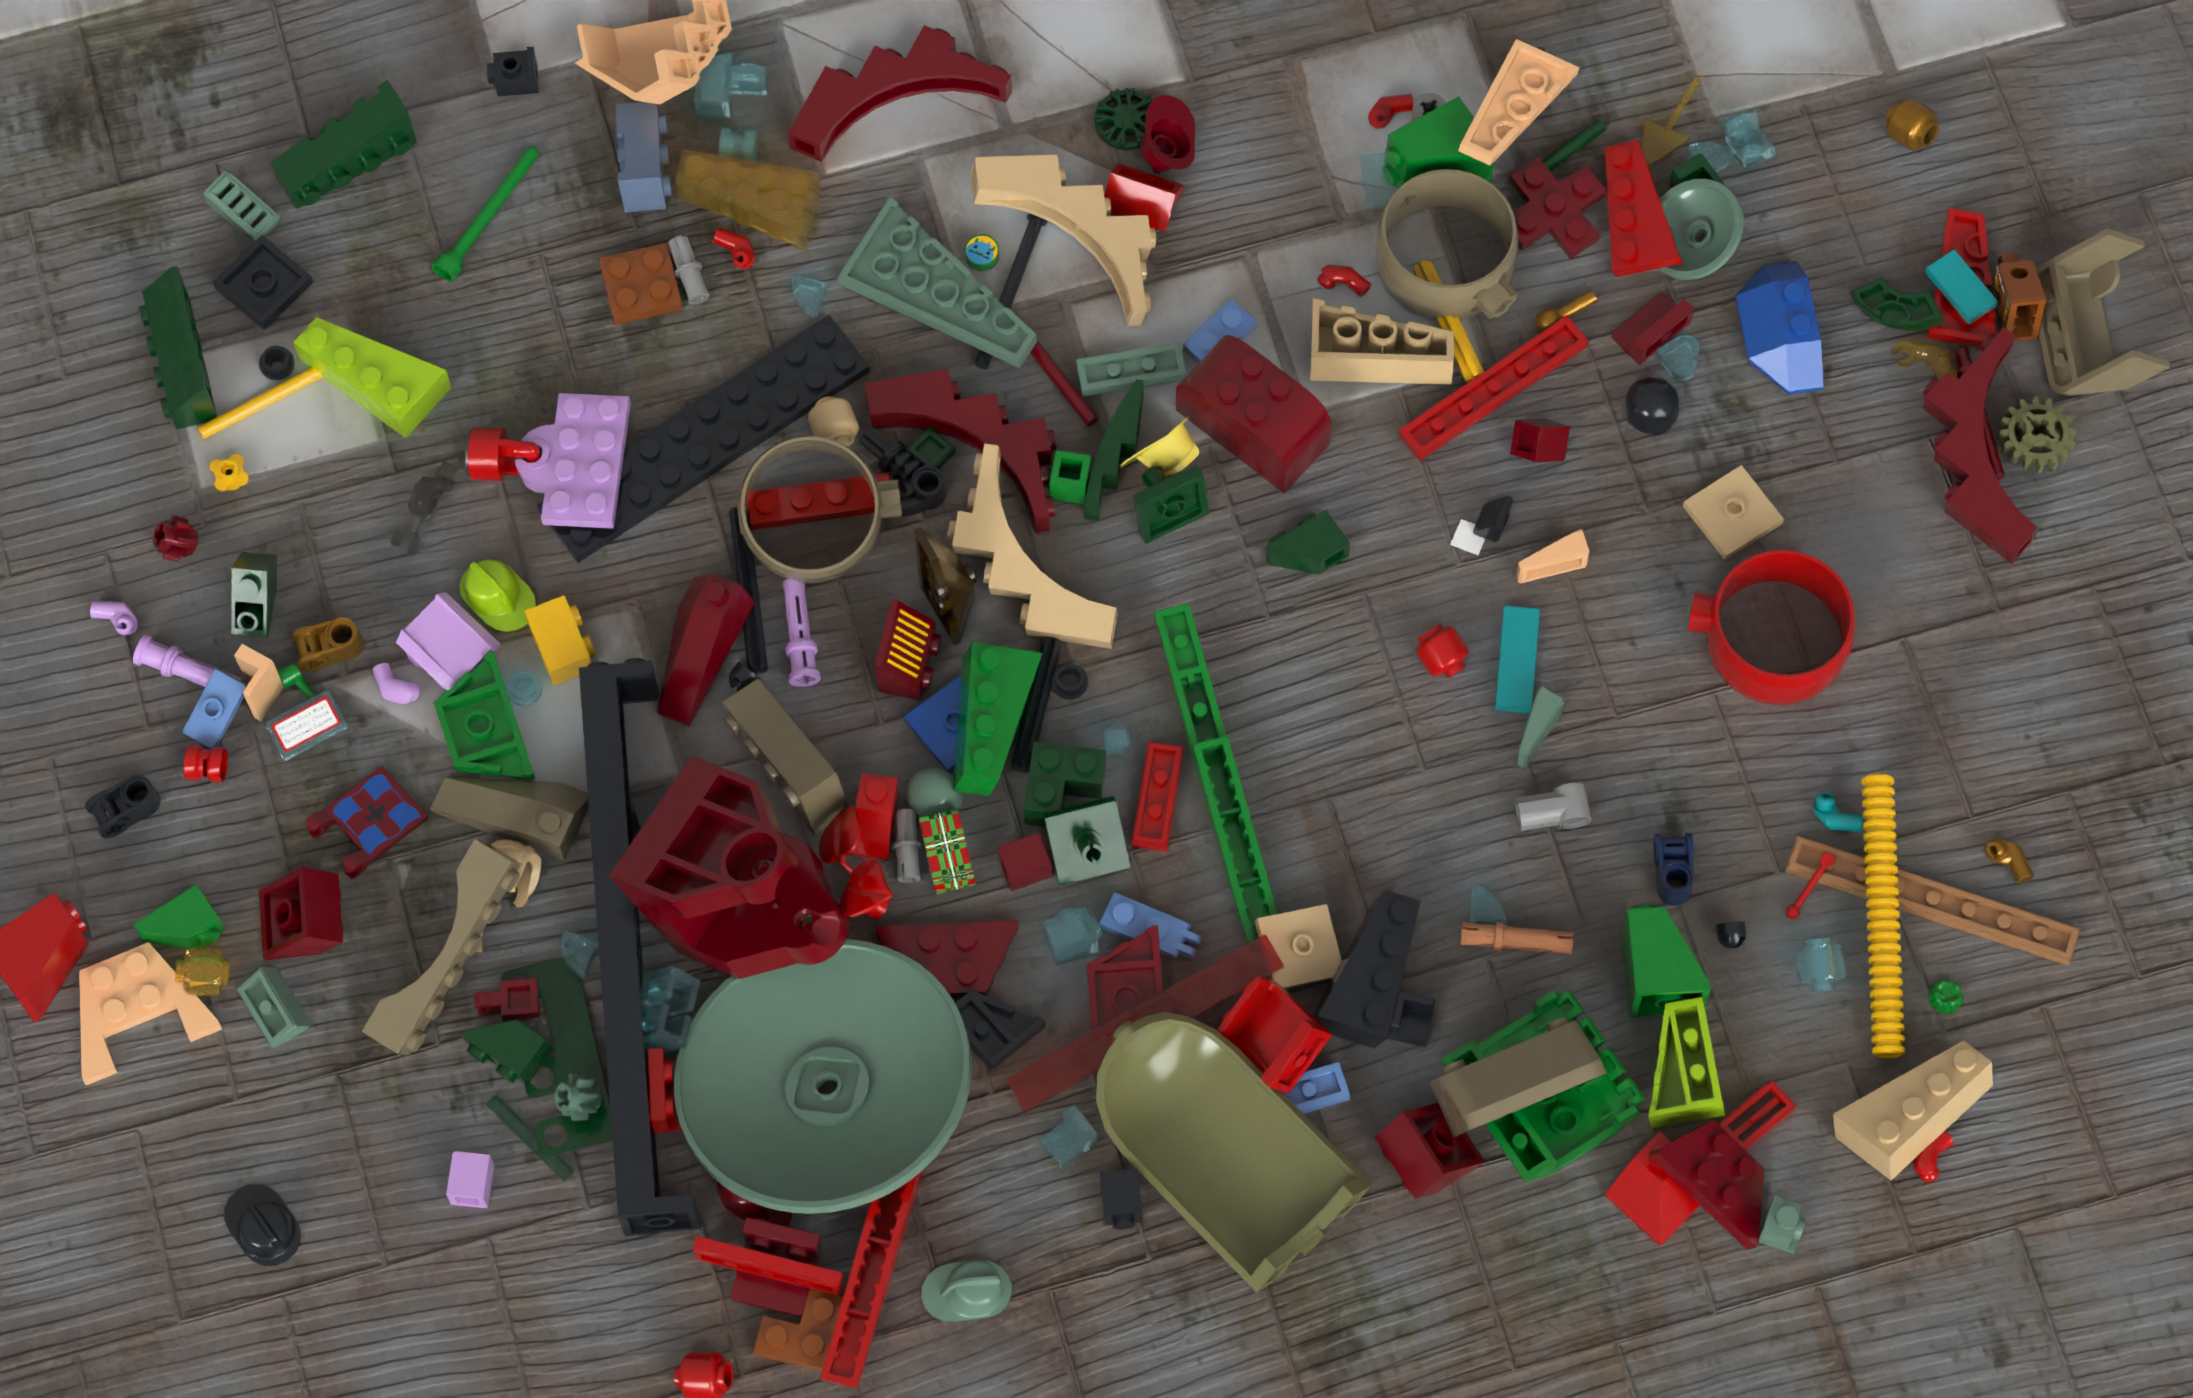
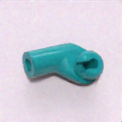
M1824 791L1816 795L1813 802L1814 813L1828 829L1861 832L1862 814L1842 813L1835 804L1834 795L1830 792Z

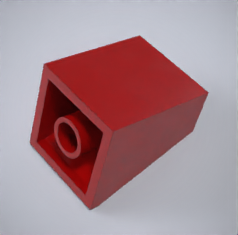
M52 893L0 929V975L34 1023L41 1019L89 945L82 934L88 928L81 920L80 915L68 899L62 903L55 893Z

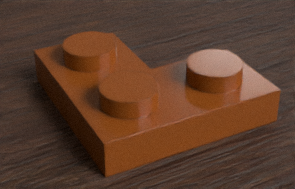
M810 1289L800 1324L763 1316L753 1351L754 1356L822 1372L843 1296Z

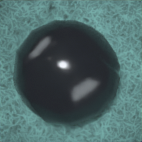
M1647 377L1636 381L1630 386L1626 394L1625 405L1628 421L1631 426L1643 433L1659 434L1669 430L1679 415V398L1676 389L1665 379Z

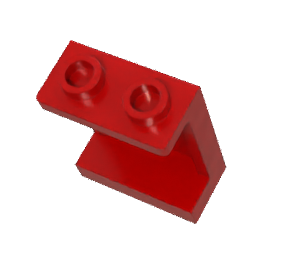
M1259 975L1245 986L1242 996L1234 1007L1223 1016L1221 1024L1217 1028L1220 1034L1238 1047L1263 1073L1260 1079L1266 1085L1286 1093L1291 1092L1333 1035L1279 983Z

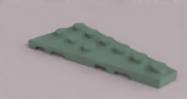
M891 196L837 277L839 285L1018 368H1021L1038 341L1036 333L1012 310L1004 307L984 284L981 285L971 275V272L936 238L928 235L920 227V223L912 216H908Z

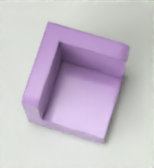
M453 1152L446 1196L451 1205L488 1208L494 1172V1163L490 1155Z

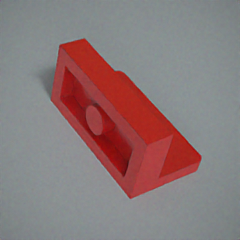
M1118 164L1110 172L1104 198L1110 199L1111 215H1148L1150 228L1164 232L1168 228L1173 206L1181 198L1184 185Z

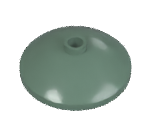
M1710 179L1685 181L1671 188L1661 197L1664 213L1668 224L1671 226L1675 237L1674 241L1677 250L1681 254L1683 263L1659 268V270L1675 279L1693 280L1710 275L1721 268L1735 252L1743 233L1744 217L1737 197L1726 186ZM1707 234L1706 238L1700 242L1701 238Z

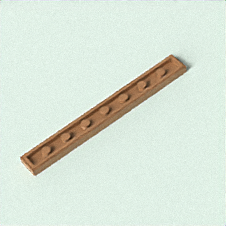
M1797 835L1785 872L1810 880L1821 864V856L1824 853H1831L1835 857V863L1824 871L1817 883L1868 900L1870 899L1866 896V890L1869 886L1865 885V879L1869 875L1865 874V867L1868 864L1864 862V857ZM1898 869V873L1894 874L1898 878V884L1895 887L1899 889V895L1895 897V899L1899 900V907L1896 909L2069 965L2080 928L1902 869Z

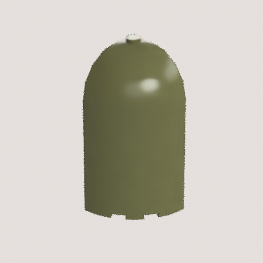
M1163 1012L1145 1016L1133 1023L1128 1020L1114 1032L1113 1037L1116 1040L1108 1049L1097 1073L1096 1103L1105 1131L1122 1155L1256 1293L1284 1274L1298 1253L1301 1252L1305 1256L1325 1237L1321 1230L1324 1231L1337 1218L1343 1219L1373 1185L1281 1091L1266 1085L1260 1079L1263 1073L1238 1047L1214 1028L1189 1016Z

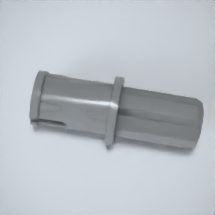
M682 235L675 236L668 242L677 267L675 275L681 278L689 304L702 303L710 296L700 272L702 265L696 261L688 238Z
M899 809L895 813L896 843L893 844V850L896 851L897 881L912 883L921 880L919 867L921 842L917 841L916 812L913 809Z

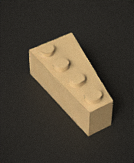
M1963 1040L1833 1114L1835 1138L1889 1180H1892L1993 1086L1992 1061Z

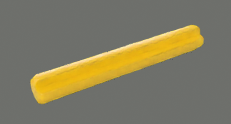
M1423 260L1414 266L1415 276L1428 282L1442 284L1431 261ZM1437 317L1436 320L1441 329L1454 332V358L1465 381L1468 383L1484 372L1458 317Z

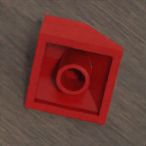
M1660 1131L1631 1160L1605 1193V1196L1659 1246L1701 1206L1649 1157L1653 1150L1671 1142Z

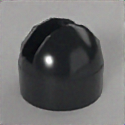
M737 662L729 674L728 681L731 688L738 685L736 689L738 692L756 679H761L743 664Z
M1745 921L1717 924L1716 933L1719 943L1725 948H1738L1743 945L1746 940Z

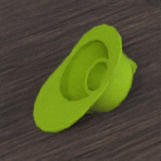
M491 559L482 560L477 563L473 561L462 575L459 584L460 595L464 602L487 625L498 631L512 632L518 631L528 624L524 610L536 606L534 593L508 565Z

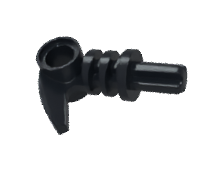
M874 427L866 429L862 433L859 442L879 459L878 469L883 473L891 471L890 476L894 480L900 479V485L907 490L906 495L900 498L902 517L911 516L926 509H935L943 503L945 499L944 477L939 469L933 466H924V462L915 460V455L912 452L905 453L907 446L902 441H897L893 444ZM925 484L937 486L935 490L930 492L920 489Z

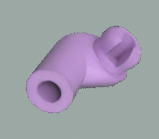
M92 600L90 607L91 618L110 619L116 631L121 635H131L136 631L138 626L137 617L126 603Z
M381 663L373 667L372 671L381 695L385 700L399 704H408L409 702H415L419 698L420 690L418 685L414 682L408 683L403 680L394 679L389 663Z

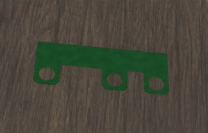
M575 954L504 972L501 976V981L512 980V978L521 974L538 979L539 999L544 1000L556 1056L548 1057L542 1065L552 1070L554 1074L552 1084L547 1088L538 1089L529 1081L527 1085L524 1084L527 1095L537 1098L556 1092L560 1082L568 1081L569 1074H585L586 1078H594V1083L598 1084L602 1093L600 1107L596 1113H588V1120L572 1121L571 1116L561 1115L539 1121L535 1125V1134L540 1153L544 1156H551L613 1140L609 1099ZM554 1124L563 1126L567 1131L566 1141L558 1147L548 1146L543 1139L545 1129Z

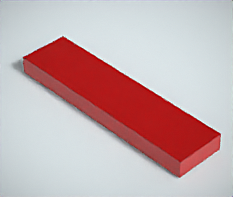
M696 1236L693 1251L695 1258L699 1261L837 1296L842 1293L845 1283L842 1272Z

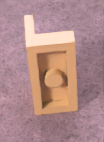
M241 644L234 657L246 683H248L243 694L253 717L262 721L284 686L273 660Z

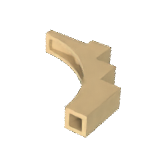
M1058 155L975 157L970 171L974 204L1004 206L1025 211L1052 222L1075 237L1095 256L1110 277L1121 300L1126 325L1141 326L1145 314L1150 313L1151 309L1149 292H1144L1143 281L1146 280L1147 275L1146 261L1151 249L1156 247V232L1154 228L1149 226L1148 215L1110 216L1111 203L1109 198H1104L1103 185L1065 186L1064 167H1059Z
M984 443L983 454L977 453L974 463V474L979 475L977 488H970L967 508L973 511L972 513L958 511L956 521L950 520L947 541L952 542L954 553L993 559V562H986L983 580L984 583L989 584L990 594L1030 600L1029 604L1023 603L1020 616V625H1025L1027 636L1038 638L1051 637L1063 642L1112 649L1118 616L1117 608L1089 601L1064 589L1041 572L1024 553L1008 526L1002 508L999 486L1001 459L999 446Z

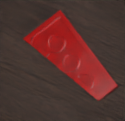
M1949 208L1940 258L1955 250L1992 293L1984 214ZM1935 286L1933 299L1944 318V324L1929 328L1927 338L1980 347L1991 333L1997 336L1995 308L1968 325Z

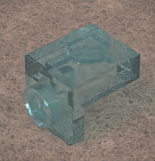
M1752 108L1724 119L1726 147L1744 169L1776 157L1775 146L1759 128L1758 113L1755 109Z

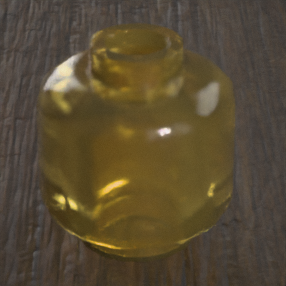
M190 948L186 951L184 960L176 961L175 982H183V990L187 995L218 996L222 988H228L230 959L224 958L223 952L219 949Z

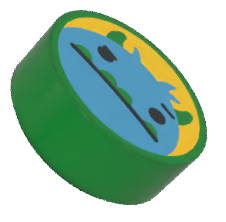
M979 234L971 237L964 248L965 260L974 270H990L999 261V245L989 235Z

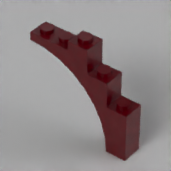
M924 25L906 58L896 50L890 48L882 49L874 46L857 79L846 70H835L825 66L788 132L790 148L822 162L834 143L855 122L875 109L898 99L927 92L957 91L981 94L1007 102L1012 93L1011 75L1002 67L981 63L966 52L957 53L955 38L947 31L940 28L932 29Z
M2003 328L1997 336L1991 333L1979 348V351L1982 353L1974 362L1970 359L1965 362L1956 375L1959 379L1947 371L1941 379L1934 377L1923 391L1925 395L1923 409L1952 430L1945 429L1933 445L1936 447L1934 461L1963 482L1962 484L1959 481L1955 482L1944 497L1947 499L1945 513L2013 564L2035 539L2037 527L2016 508L2001 487L1990 463L1984 438V405L1986 395L1997 369L2013 348L2015 339L2014 334Z
M948 369L864 383L871 427L875 429L902 427L926 430L930 426L937 433L953 437L979 450L982 454L984 443L999 446L1001 452L1000 468L1016 485L1029 508L1036 533L1050 531V518L1056 517L1053 497L1045 496L1044 485H1049L1046 465L1051 464V451L1057 450L1054 430H1047L1045 418L1009 424L1006 406L998 405L996 393L960 399L957 380L950 381Z

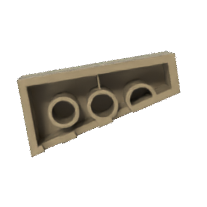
M756 679L722 702L727 713L723 720L730 732L735 737L740 734L744 740L743 745L752 759L760 761L767 777L773 784L776 783L788 803L795 808L814 835L827 827L840 811L848 807L834 769L759 679Z

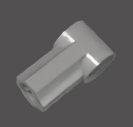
M1568 783L1555 788L1550 793L1515 798L1516 816L1521 831L1560 825L1563 829H1574L1585 826L1592 821L1585 786L1582 783Z

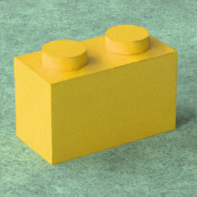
M565 595L524 610L528 626L553 686L579 676V667H587L591 663L590 658L596 656L589 636L581 637L578 627L582 626L583 622L577 606L569 607Z

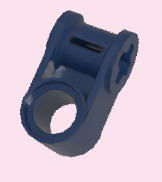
M1660 833L1654 834L1653 854L1657 873L1658 895L1668 905H1682L1690 897L1694 880L1692 833H1686L1684 837H1662ZM1672 879L1679 880L1684 884V887L1673 888L1667 881Z

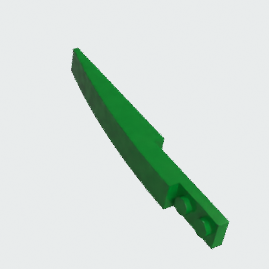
M1189 603L1154 611V619L1172 680L1173 693L1250 954L1261 952L1262 948L1255 920L1278 913L1229 738L1224 730Z

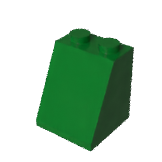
M1459 96L1388 134L1382 170L1385 178L1391 185L1395 184L1399 188L1413 177L1429 171L1443 169L1469 172L1491 183L1495 161L1491 165H1487L1458 151L1474 119Z
M1642 903L1633 906L1632 909H1627L1621 938L1629 1017L1664 1015L1666 1003L1703 997L1704 1006H1706L1711 991L1710 982L1666 908L1655 907L1654 904Z

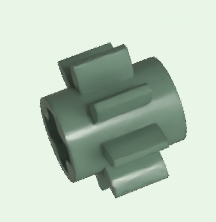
M569 1074L568 1081L560 1082L555 1092V1103L557 1108L562 1111L563 1116H571L572 1121L588 1120V1113L597 1112L601 1105L602 1093L598 1084L594 1083V1078H586L585 1074Z

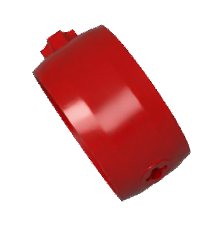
M1774 550L1754 555L1737 565L1720 583L1715 596L1694 592L1687 631L1707 634V644L1712 662L1720 676L1735 691L1757 702L1787 705L1802 702L1817 695L1839 675L1851 654L1856 623L1849 591L1835 571L1810 555L1789 550ZM1762 582L1794 584L1816 595L1830 609L1840 630L1841 649L1827 663L1809 672L1793 675L1766 672L1743 660L1732 649L1723 634L1719 611L1731 596L1748 586Z

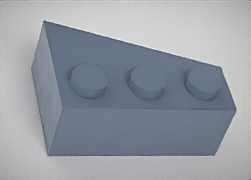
M634 102L616 104V131L619 148L617 150V159L620 164L618 183L624 211L626 213L666 209V196H672L670 175H664V165H670L668 144H662V134H668L666 113L660 114L658 104Z

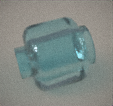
M1833 937L1803 940V946L1796 950L1798 980L1801 984L1812 985L1813 992L1835 990L1834 982L1842 981L1846 977L1844 950L1840 944L1833 943Z

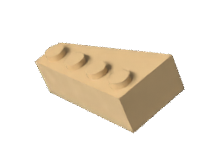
M1313 298L1310 381L1452 385L1454 363L1453 331L1411 321L1403 324L1390 320V316L1378 313L1376 317L1357 313L1356 308L1342 305L1341 309L1325 305V301Z

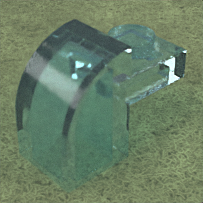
M732 53L713 57L709 65L704 67L699 74L700 79L695 85L694 106L696 117L731 118L733 94L767 95L768 79L766 66H758L753 63H745L741 66L734 65Z

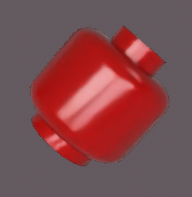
M1439 623L1417 638L1420 644L1416 647V655L1431 676L1438 677L1444 673L1449 679L1466 667L1462 660L1468 656L1469 649L1453 626L1443 627Z
M688 1352L683 1357L681 1364L675 1368V1386L681 1388L685 1398H722L733 1385L732 1364L720 1352Z

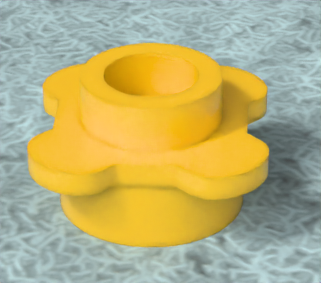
M232 454L230 458L224 460L215 459L210 463L209 469L215 475L214 486L218 491L236 490L246 485L249 481V476L244 472L242 466L244 458L240 454ZM228 470H231L232 474L227 475L226 472Z

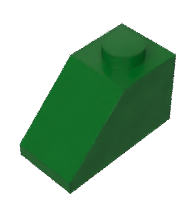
M197 884L133 924L143 942L196 950L200 946L207 947L213 944L220 937V933L225 931L220 918Z

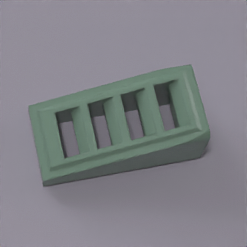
M227 170L203 193L206 204L253 241H256L261 235L266 237L282 220L275 211ZM238 197L242 198L233 209L230 208V205ZM250 206L254 207L243 219L240 217ZM260 214H263L265 217L253 229L250 225Z
M1542 686L1536 692L1518 750L1517 766L1522 769L1527 767L1563 711L1564 699Z

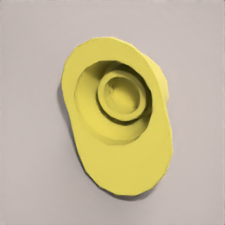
M1189 417L1185 418L1167 436L1139 451L1120 464L1119 467L1122 468L1139 460L1148 468L1161 466L1166 476L1181 472L1199 455L1198 447L1184 426Z

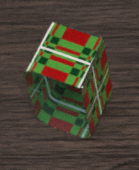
M958 808L920 817L918 820L920 822L919 826H921L920 830L936 894L975 886L976 882Z

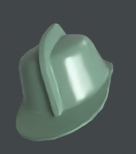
M969 1260L948 1263L935 1268L927 1275L922 1284L921 1299L924 1308L930 1315L943 1322L988 1318L997 1315L1006 1308L1011 1299L1012 1284L1005 1270L992 1261Z

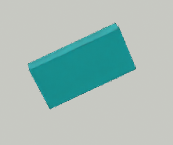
M1952 250L1926 268L1925 274L1968 325L1997 306L1998 300L1955 250Z

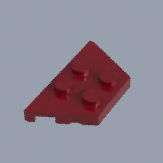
M1018 920L876 926L877 938L882 942L883 946L902 953L923 966L945 987L951 998L963 997L971 990L987 996L994 982L996 972L1001 968L1006 957V951L1013 937L1018 932Z
M1158 925L1149 927L1142 934L1128 942L1122 943L1114 948L1113 951L1087 964L1093 1041L1111 1047L1116 1040L1113 1037L1114 1032L1124 1022L1129 1020L1133 1023L1145 1016L1165 1012Z
M1715 1120L1698 1125L1689 1133L1680 1135L1669 1144L1650 1153L1649 1157L1747 1250L1758 1246L1764 1167Z

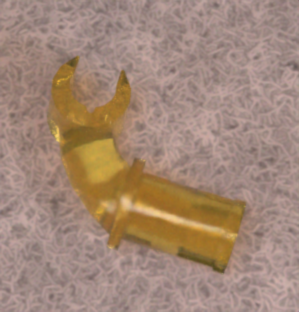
M1908 340L1897 342L1892 350V355L1899 351H1905L1910 354L1908 358L1899 361L1898 367L1907 368L1913 365L1915 360L1926 361V367H1931L1938 379H1941L1947 371L1959 379L1956 376L1958 371L1949 357L1952 354L1950 350H1943L1926 343L1913 344Z

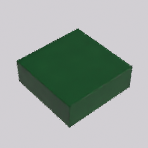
M929 426L906 449L905 453L912 452L915 455V460H921L924 462V466H933L940 469L956 453V449Z

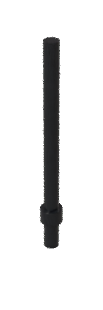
M1031 213L1027 215L1029 222L999 302L1011 309L1041 227L1047 224V220ZM980 350L975 365L981 369H988L993 356Z

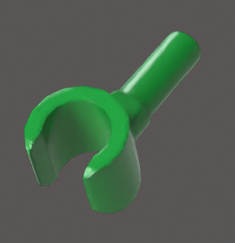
M289 664L277 671L285 689L297 684L299 690L312 703L321 699L307 685V682L303 679L295 665Z

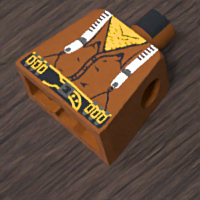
M2016 253L2003 254L1997 260L1998 266L1993 286V296L1998 300L1995 309L2000 331L2006 328L2014 334V342L2038 339L2046 297L2035 264L2031 260L2019 261Z

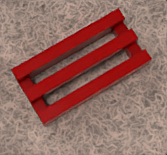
M1771 1079L1718 1124L1747 1151L1794 1112L1797 1106ZM1772 1092L1775 1095L1774 1098L1737 1129L1732 1131L1729 1128L1730 1125L1767 1094ZM1780 1103L1784 1105L1780 1111L1743 1142L1739 1139Z

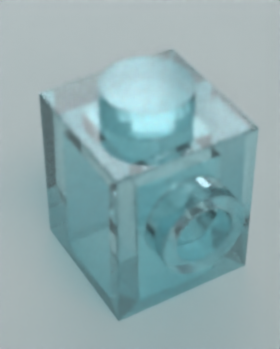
M1075 907L1066 908L1059 911L1055 918L1044 921V934L1057 966L1098 952V938L1103 937L1096 916L1089 918L1086 907L1077 910Z

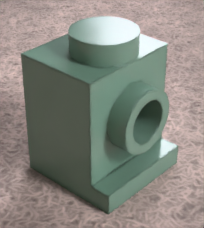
M1774 1195L1764 1221L1759 1242L1794 1254L1806 1222V1218L1800 1216L1803 1205Z

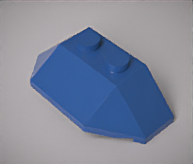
M1797 261L1763 265L1735 296L1748 362L1767 378L1778 384L1787 394L1823 390L1821 337L1808 277Z

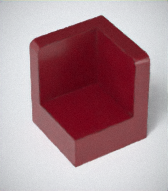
M1547 419L1515 420L1510 454L1533 462L1564 461L1570 426Z
M1034 834L998 847L999 862L1011 892L1052 877V865L1039 834Z

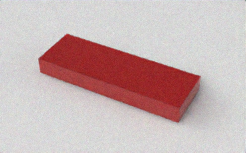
M1148 741L1131 847L1167 852L1184 746Z

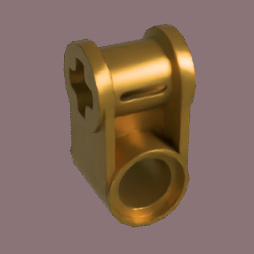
M345 617L336 618L317 625L301 627L290 634L291 642L296 644L299 656L297 661L298 670L302 672L318 671L329 665L352 660L358 657L364 648V640L355 623ZM345 634L352 635L349 641L337 643L341 636Z

